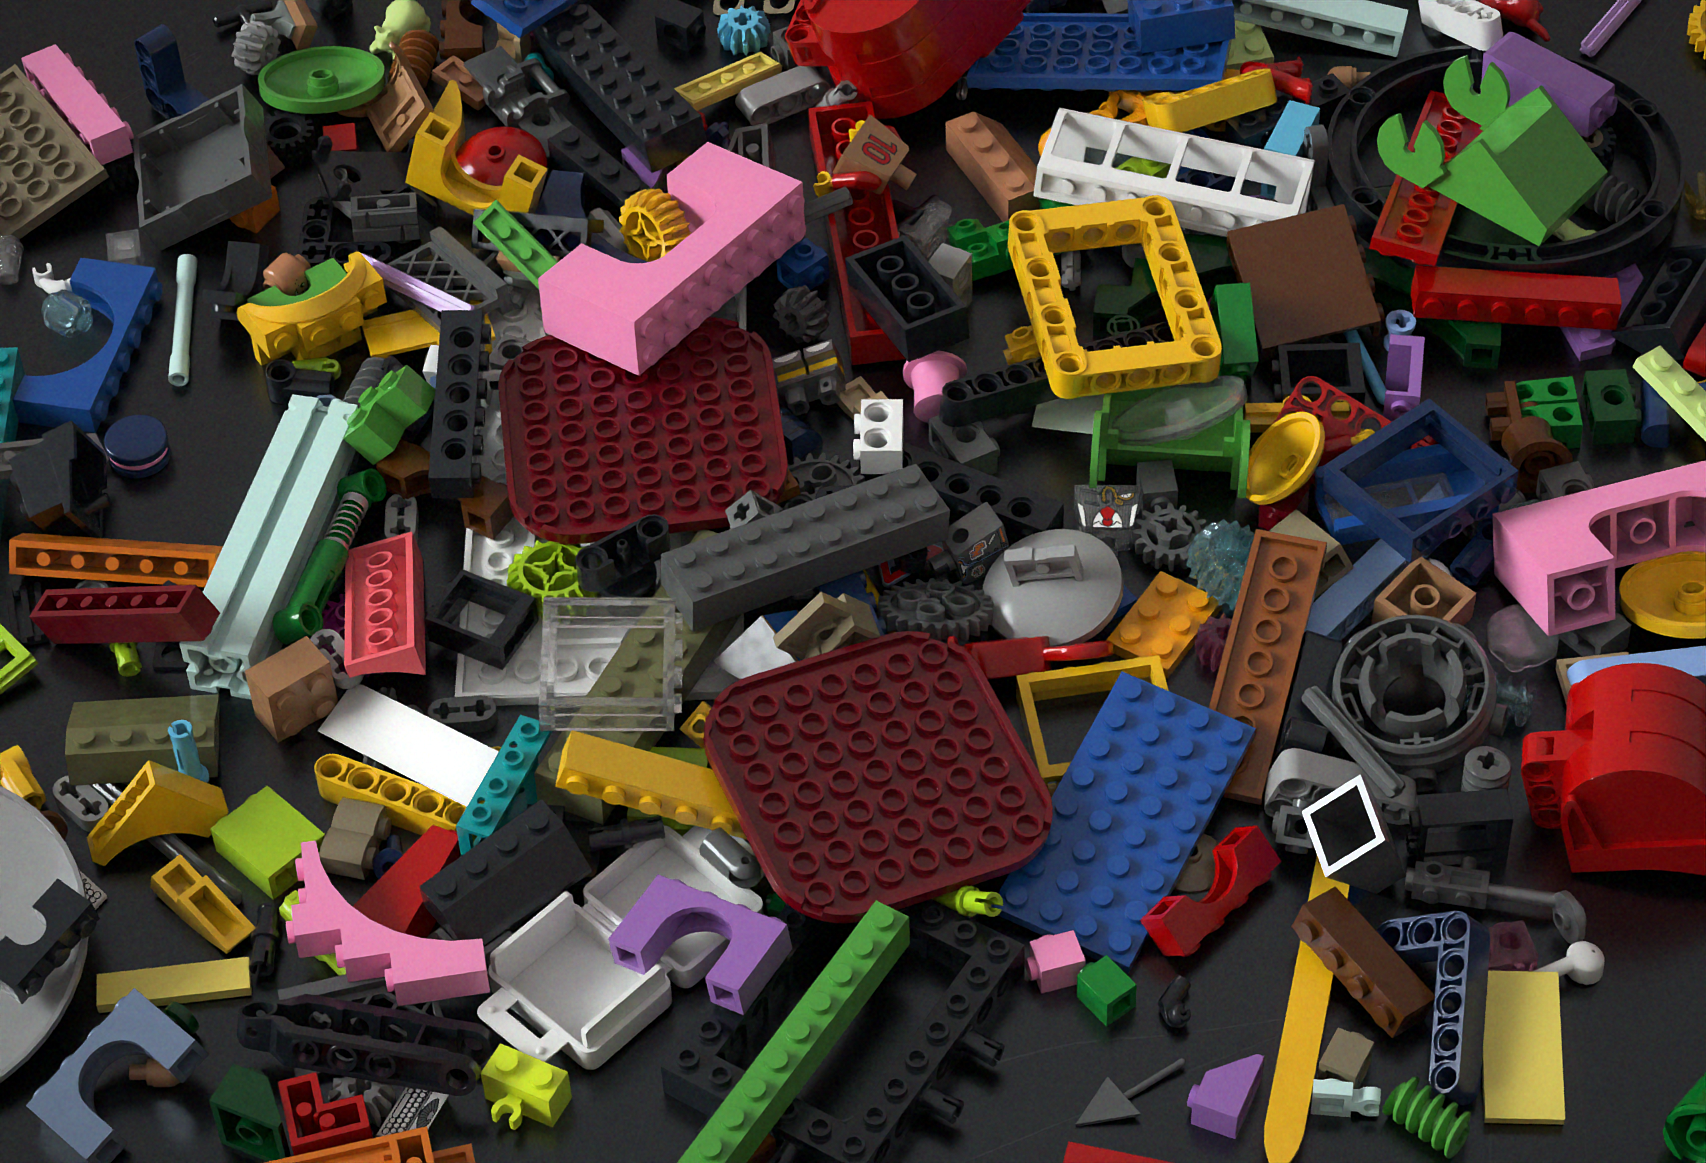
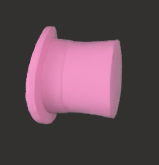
M936 351L911 362L906 361L903 368V377L906 384L914 389V414L918 419L929 423L928 419L939 415L942 388L946 383L966 376L967 366L964 360L948 352Z

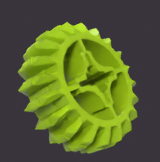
M536 539L533 548L524 546L522 554H515L513 563L509 564L507 587L535 597L538 616H541L544 623L550 618H555L560 623L562 617L565 616L574 620L576 612L586 614L587 605H595L599 595L598 591L590 592L582 589L578 583L575 559L577 553L587 546L582 547L581 544L561 545L552 541L541 543Z

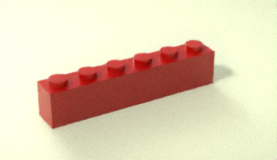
M1416 265L1410 291L1413 317L1616 330L1622 307L1618 278Z

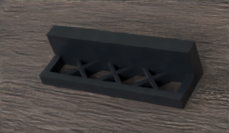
M474 209L473 222L486 209ZM508 211L536 240V237L544 229H548L555 239L546 249L552 256L564 258L572 251L565 240L573 232H581L580 244L591 247L592 233H603L604 220ZM473 224L471 248L500 251L492 242H482L483 233ZM557 230H561L564 232L560 235V233ZM558 246H560L562 250H555V249H556Z

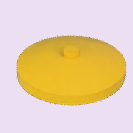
M1699 551L1679 552L1639 562L1631 567L1622 577L1619 587L1620 606L1623 613L1634 624L1656 634L1686 639L1706 638V553Z

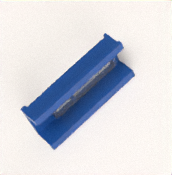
M1440 444L1404 450L1355 482L1412 531H1416L1485 485L1481 477ZM1324 466L1317 467L1314 471V501L1327 533L1341 545L1380 538L1322 489ZM1499 505L1489 511L1485 517L1493 518L1492 514L1498 513Z

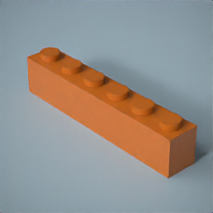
M21 533L9 540V574L160 585L169 580L177 585L205 587L223 546Z

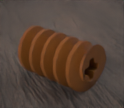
M411 30L402 36L399 47L406 54L413 72L424 89L429 81L431 70L439 51V40L428 31ZM396 55L388 75V82L396 68Z

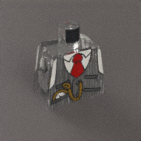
M1074 485V514L1078 531L1088 533L1103 541L1113 551L1116 558L1118 550H1130L1133 546L1135 520L1139 519L1141 486L1097 485V488H1089V485Z

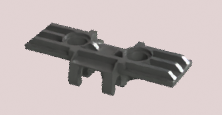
M502 46L464 62V67L483 87L485 103L505 126L519 128L535 136L542 144L547 160L550 159L547 139L572 125L558 110L569 102V93L564 89H560L542 69V63L537 58L517 64ZM531 77L546 91L547 95H544L542 92L530 95L527 92L526 88L530 87ZM538 119H543L548 121L549 124L546 126H537L533 122Z

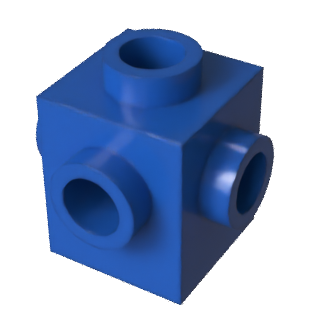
M808 238L793 245L781 258L776 260L778 281L788 289L806 285L811 290L816 286H820L829 278V256L821 246H816Z

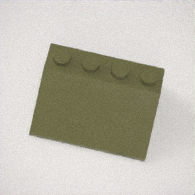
M219 694L74 702L66 729L65 746L70 786L131 782L148 760L178 771L173 745L168 734L169 726L173 728L171 723L177 720H187L191 723L200 764L207 768L209 778L218 777Z

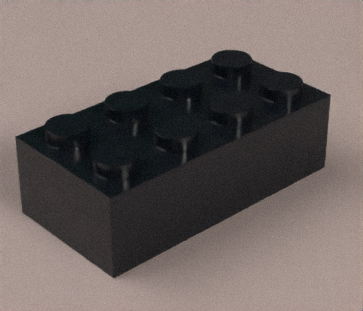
M906 235L845 258L849 290L908 362L970 338L966 305Z

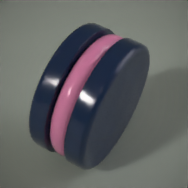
M131 415L115 422L105 434L104 445L109 458V464L117 474L123 477L133 479L149 477L161 471L170 460L171 446L168 441L166 427L160 420L152 416Z

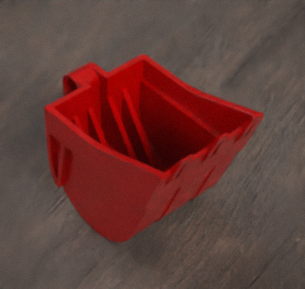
M800 0L785 33V39L795 64L798 66H828L835 87L840 82L848 80L857 88L853 91L857 92V95L849 101V104L872 101L876 119L897 118L919 111L935 102L979 58H986L1023 20L1022 10L1031 0Z
M1628 663L1607 667L1592 673L1580 682L1574 683L1567 696L1565 730L1533 732L1523 738L1521 775L1534 823L1542 828L1562 829L1572 873L1663 870L1706 876V685L1682 670L1652 663Z

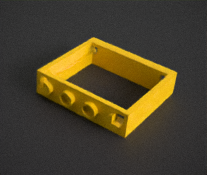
M1159 655L1142 656L1114 662H1101L1099 664L1079 667H1066L1045 672H1031L1016 676V699L1030 757L1044 780L1051 798L1071 762L1049 765L1034 701L1112 690L1122 671L1169 691Z

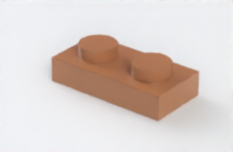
M451 56L432 70V80L443 88L447 87L450 80H455L460 91L461 100L477 111L487 105L483 97V87L464 67V62L456 56Z

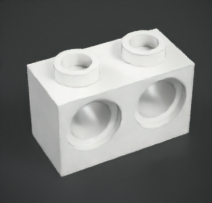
M861 399V414H854V434H860V439H854L853 456L854 460H860L861 474H888L903 468V399Z

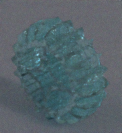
M1224 519L1217 524L1212 522L1205 529L1199 531L1189 547L1187 553L1189 557L1186 564L1191 568L1189 577L1198 580L1196 588L1205 589L1207 591V598L1213 596L1218 600L1219 606L1227 603L1231 610H1234L1236 607L1255 533L1250 531L1249 525L1242 528L1236 520L1230 524Z

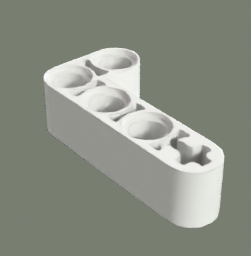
M1418 0L1421 22L1424 25L1478 50L1487 51L1504 37L1500 12L1476 0Z

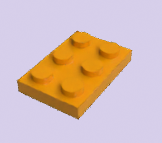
M1160 571L1107 640L1113 643L1114 654L1127 660L1142 656L1159 655L1165 678L1168 679L1222 609V599Z

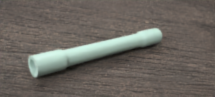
M191 254L179 256L177 262L176 309L173 347L168 376L169 382L174 386H184L189 381V346L193 292L197 275V258Z

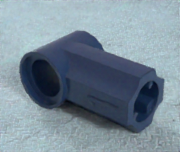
M1493 518L1483 519L1479 522L1476 535L1450 565L1451 574L1466 587L1469 585L1476 586L1494 564Z

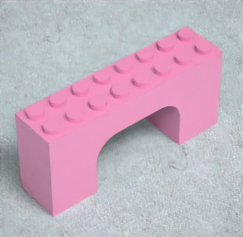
M707 142L667 174L668 193L671 195L672 201H678V208L681 211H685L684 217L690 223L688 228L692 234L665 256L647 263L623 262L581 243L538 278L544 332L640 376L670 349L677 346L690 332L697 329L707 317L718 311L722 305L735 294H738L742 288L759 276L768 266L781 258L794 244L802 240L806 235L803 182Z
M1706 460L1492 514L1494 575L1548 637L1615 620L1616 568L1679 552L1699 551L1706 553ZM1693 521L1695 526L1684 527L1686 522Z

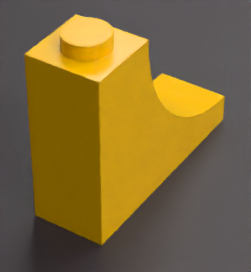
M148 760L86 837L92 862L106 866L112 858L125 848L141 840L158 835L186 833L208 838L211 835L210 828L229 813L222 789Z

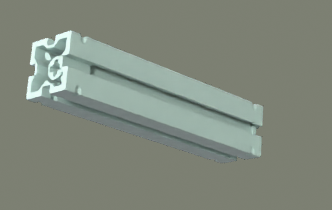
M292 394L288 403L289 409L285 410L203 590L204 595L218 609L220 615L214 623L211 633L204 641H180L179 643L183 660L189 663L186 672L191 689L218 694L220 688L230 689L231 696L251 699L245 670L281 650L283 643L278 640L274 633L273 617L277 611L286 608L317 542L324 539V535L327 533V529L341 501L337 494L338 482L341 478L348 476L355 454V449L343 437L349 428L347 420L358 409V405L349 404L340 399H333L329 407L323 406L318 398Z

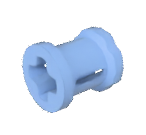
M1395 310L1387 315L1386 327L1388 334L1384 337V347L1387 351H1389L1390 334L1412 336V331L1416 327V318L1409 311Z

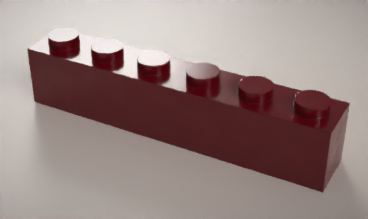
M197 585L48 589L44 592L29 617L54 644L204 641L211 633L220 612Z

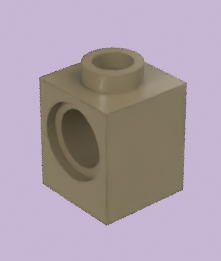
M1338 1027L1319 1062L1317 1080L1333 1078L1342 1082H1353V1089H1359L1372 1064L1374 1042L1368 1040L1360 1033L1349 1032Z

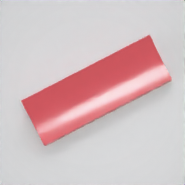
M413 532L349 549V558L345 564L344 667L349 678L380 672L426 675L423 557Z

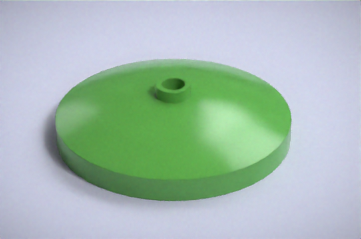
M341 46L313 47L290 52L269 62L263 67L258 76L259 92L266 103L280 110L303 114L331 113L359 106L376 97L383 90L386 83L384 65L377 56L364 50Z

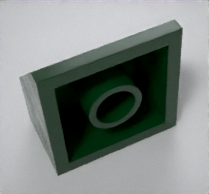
M233 1064L209 1100L221 1143L267 1162L291 1157L283 1123L268 1077L256 1068L249 1067L246 1069Z

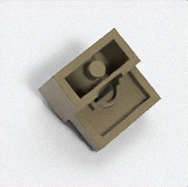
M820 592L773 636L776 648L804 660L880 637V633L869 604L845 593H842L836 599Z

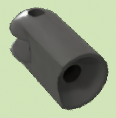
M722 828L713 830L703 840L699 850L700 855L734 885L747 889L760 882L762 877L761 865L757 857L749 853Z

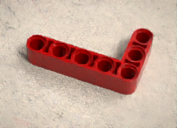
M1307 376L1301 379L1274 423L1289 413L1307 412L1314 416L1326 417L1354 433L1355 436L1361 432V424L1367 419L1376 420L1381 429L1392 422L1315 376ZM1308 383L1316 384L1321 390L1320 398L1314 402L1306 401L1301 395V389L1304 385ZM1343 401L1350 406L1351 414L1347 419L1338 420L1333 417L1331 406L1335 402ZM1421 439L1412 445L1410 449L1430 446V444Z

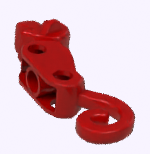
M955 636L948 637L947 644L952 641L959 645ZM1049 636L978 641L959 645L974 658L987 679L1051 671L1052 661L1101 658L1111 656L1114 653L1113 643L1110 640L1050 647Z

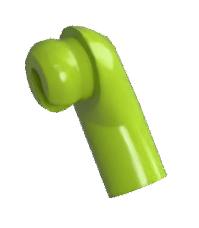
M320 357L292 361L297 369L334 372L335 380L341 375V366L334 359Z

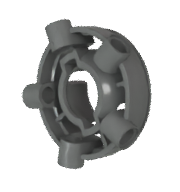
M1418 614L1401 615L1382 620L1365 630L1359 631L1348 640L1334 672L1331 701L1397 774L1408 776L1416 782L1417 792L1434 789L1438 784L1437 772L1447 770L1463 762L1467 753L1476 747H1480L1488 735L1503 737L1509 706L1497 703L1496 681L1489 660L1477 642L1476 636L1460 624L1451 623L1438 617ZM1469 656L1479 668L1465 671L1463 662ZM1411 664L1423 665L1424 677L1435 681L1445 694L1446 702L1443 711L1437 707L1426 712V714L1417 716H1404V714L1390 711L1388 714L1385 712L1383 706L1385 693L1395 681L1401 679V666ZM1354 665L1361 670L1359 679L1346 678ZM1474 685L1467 710L1468 722L1450 736L1435 741L1434 735L1448 728L1460 714L1466 700L1467 686ZM1352 694H1360L1362 706L1368 717L1382 731L1400 738V744L1384 741L1365 731L1363 717ZM1327 730V737L1334 750L1341 748V744Z

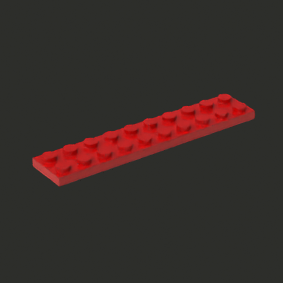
M1430 90L1407 148L1411 152H1415V141L1423 122L1427 120L1437 129L1443 140L1445 149L1444 164L1460 153L1483 132V130L1479 129L1482 125L1466 118L1452 108L1444 93ZM1396 175L1372 235L1369 249L1376 250L1385 256H1399L1410 259L1418 265L1436 266L1458 202L1428 186L1421 188Z

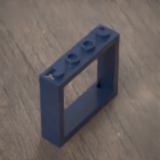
M1429 398L1325 464L1322 489L1408 562L1412 563L1422 555H1429L1436 546L1448 538L1456 537L1463 528L1474 521L1482 520L1489 511L1501 503L1509 502L1517 491L1516 485L1519 470ZM1429 435L1487 482V484L1413 532L1355 482Z

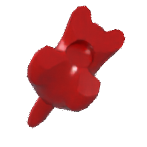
M1477 0L1498 10L1502 19L1509 20L1519 27L1529 28L1545 42L1550 41L1551 37L1547 29L1538 23L1540 14L1543 12V6L1539 0Z

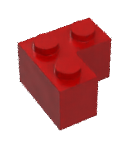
M317 1072L278 1082L294 1156L373 1138L363 1094L325 1103Z

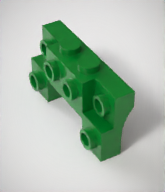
M1044 198L1038 199L1040 209L1075 206ZM977 218L963 219L955 225L946 228L950 246L972 253V281L1014 269L1008 250L1009 220L984 228ZM1064 252L1053 253V255L1055 256Z

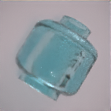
M62 289L56 293L49 294L42 305L41 314L43 315L45 325L67 338H74L81 332H87L92 325L91 304L87 299L69 290Z

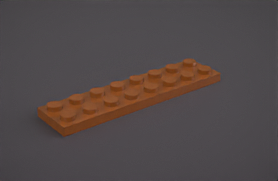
M1260 529L1255 531L1209 709L1256 728L1255 737L1225 791L1224 798L1262 805L1267 775L1275 755L1296 666L1302 649L1304 634L1307 629L1327 551V542Z

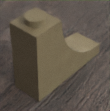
M1297 509L1269 530L1270 532L1327 542V551L1315 598L1354 568L1341 544Z

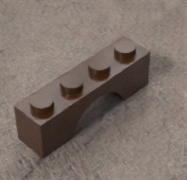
M442 0V16L446 20L440 21L441 38L445 39V41H439L440 60H447L454 55L463 62H466L486 52L483 26L467 21L471 15L480 11L471 4L472 0Z
M400 438L395 450L376 464L377 471L384 478L386 491L400 495L403 499L431 493L428 480L430 452L418 444H412ZM482 475L481 484H475L474 498H457L461 501L464 526L492 540L496 538L514 517L509 503L507 485L495 482Z

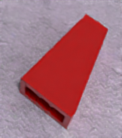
M433 824L352 907L370 920L389 929L427 939L436 920L425 908L419 886L461 857L457 832L446 830Z

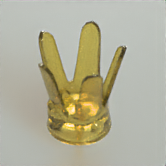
M1699 171L1697 174L1699 195L1696 196L1686 180L1684 190L1686 197L1691 203L1693 217L1698 220H1706V177L1702 171Z

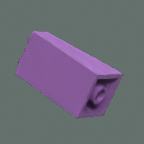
M1508 32L1483 55L1482 80L1491 62L1495 63L1503 71L1509 82L1511 94L1509 107L1542 85L1579 135L1588 137L1598 127L1600 128L1603 122L1610 116H1613L1616 111L1617 97H1614L1615 84L1517 33Z

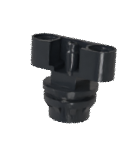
M655 514L644 516L581 549L575 559L580 587L590 592L598 591L601 599L605 601L607 607L615 614L622 616L638 614L645 602L653 596L656 589L657 570L654 562L660 560L661 554L670 551L671 548L667 520Z

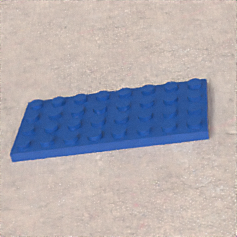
M1023 13V20L986 58H979L969 68L967 88H978L980 90L1009 88L1014 91L1022 89H1041L1044 91L1055 89H1072L1074 91L1104 89L1108 92L1118 90H1136L1138 92L1168 90L1174 93L1183 90L1189 91L1224 80L1232 39L1141 53L1129 25L1128 14Z
M1122 671L1051 798L1053 817L1046 843L1032 861L1020 869L1009 873L999 891L1003 899V906L991 905V908L1001 909L1002 911L998 916L1042 936L1057 935L1074 930L1083 954L1096 960H1100L1107 955L1125 973L1129 974L1149 936L1140 919L1163 897L1171 895L1189 858L1193 854L1253 741L1256 728Z

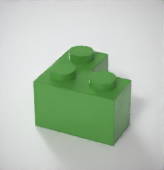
M408 365L396 373L390 371L384 376L378 387L374 389L370 386L362 393L358 399L361 405L347 420L349 428L343 439L371 464L375 465L395 450L405 429L427 413L435 397V389Z

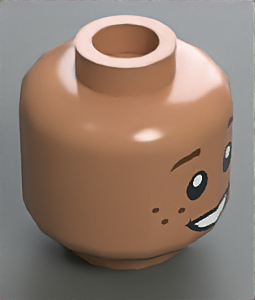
M288 253L280 254L263 271V287L267 290L276 285L283 294L289 296L301 295L308 288L304 271L310 269L311 266L299 254L295 256Z

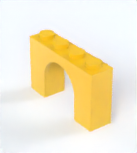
M432 112L429 113L416 132L405 183L473 215L474 209H487L495 200L507 211L536 212L548 168L518 154L505 174L502 185L493 186L479 182L462 169L455 157V144L460 126Z

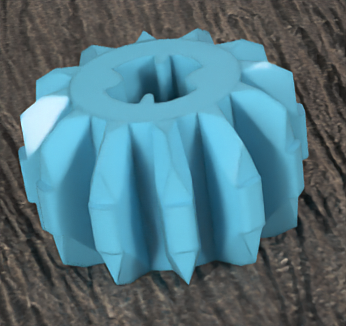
M741 5L740 9L737 10L729 8L728 14H721L718 23L719 27L717 28L718 38L724 50H732L733 55L744 53L747 56L748 52L751 51L758 53L760 48L767 47L769 34L771 33L770 23H768L764 11H756L754 6L746 9Z

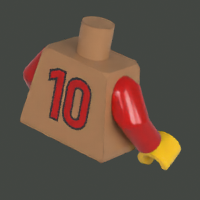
M869 115L866 121L860 120L855 124L856 129H849L850 144L832 172L834 173L833 177L831 178L828 172L822 171L817 175L818 183L813 185L815 194L818 197L843 187L882 194L890 180L907 191L917 174L902 165L909 147L902 141L893 126L883 125L875 117Z

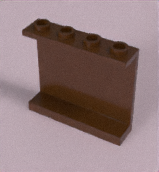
M1344 204L1227 231L1226 247L1237 283L1250 282L1257 350L1261 363L1275 359V351L1278 345L1302 343L1365 327L1370 328L1372 337L1379 336L1381 322H1385L1384 310L1380 302L1375 303L1373 296L1375 292L1374 279L1371 273L1366 274L1363 265L1366 263L1365 250L1362 244L1356 243L1354 236L1357 234L1356 222L1353 215L1347 214Z

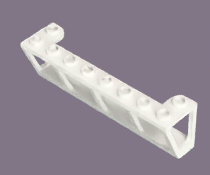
M1059 108L1037 166L1033 196L1072 205H1083L1159 195L1166 197L1173 204L1180 227L1227 237V231L1306 213L1315 160ZM1091 147L1107 151L1103 164L1096 165L1084 162L1086 148ZM1116 153L1168 163L1171 164L1166 178H1158L1112 168ZM1180 166L1236 178L1230 192L1176 181ZM1250 180L1276 186L1274 201L1240 194L1244 181Z

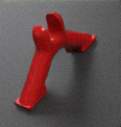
M1300 56L1297 57V60L1271 64L1252 61L1242 64L1240 75L1258 69H1271L1275 90L1304 100L1307 105L1310 104V96L1314 86L1309 78H1301L1302 66L1304 64Z

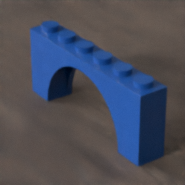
M80 258L70 278L75 304L91 307L108 317L114 324L112 333L107 343L94 357L76 368L53 375H24L13 398L19 423L56 428L69 421H73L83 432L96 433L101 420L104 421L107 417L108 405L112 396H116L118 393L119 381L123 372H127L129 369L133 350L140 345L143 328L151 321L154 304L161 299L162 283L158 281L154 267Z

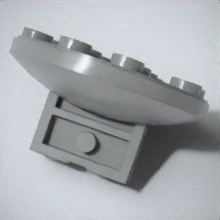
M1054 529L1029 535L1004 550L989 569L982 590H984V595L991 596V602L994 603L991 627L1002 639L1049 636L1050 647L1069 646L1086 642L1108 625L1120 606L1123 597L1124 579L1118 559L1103 541L1082 531Z

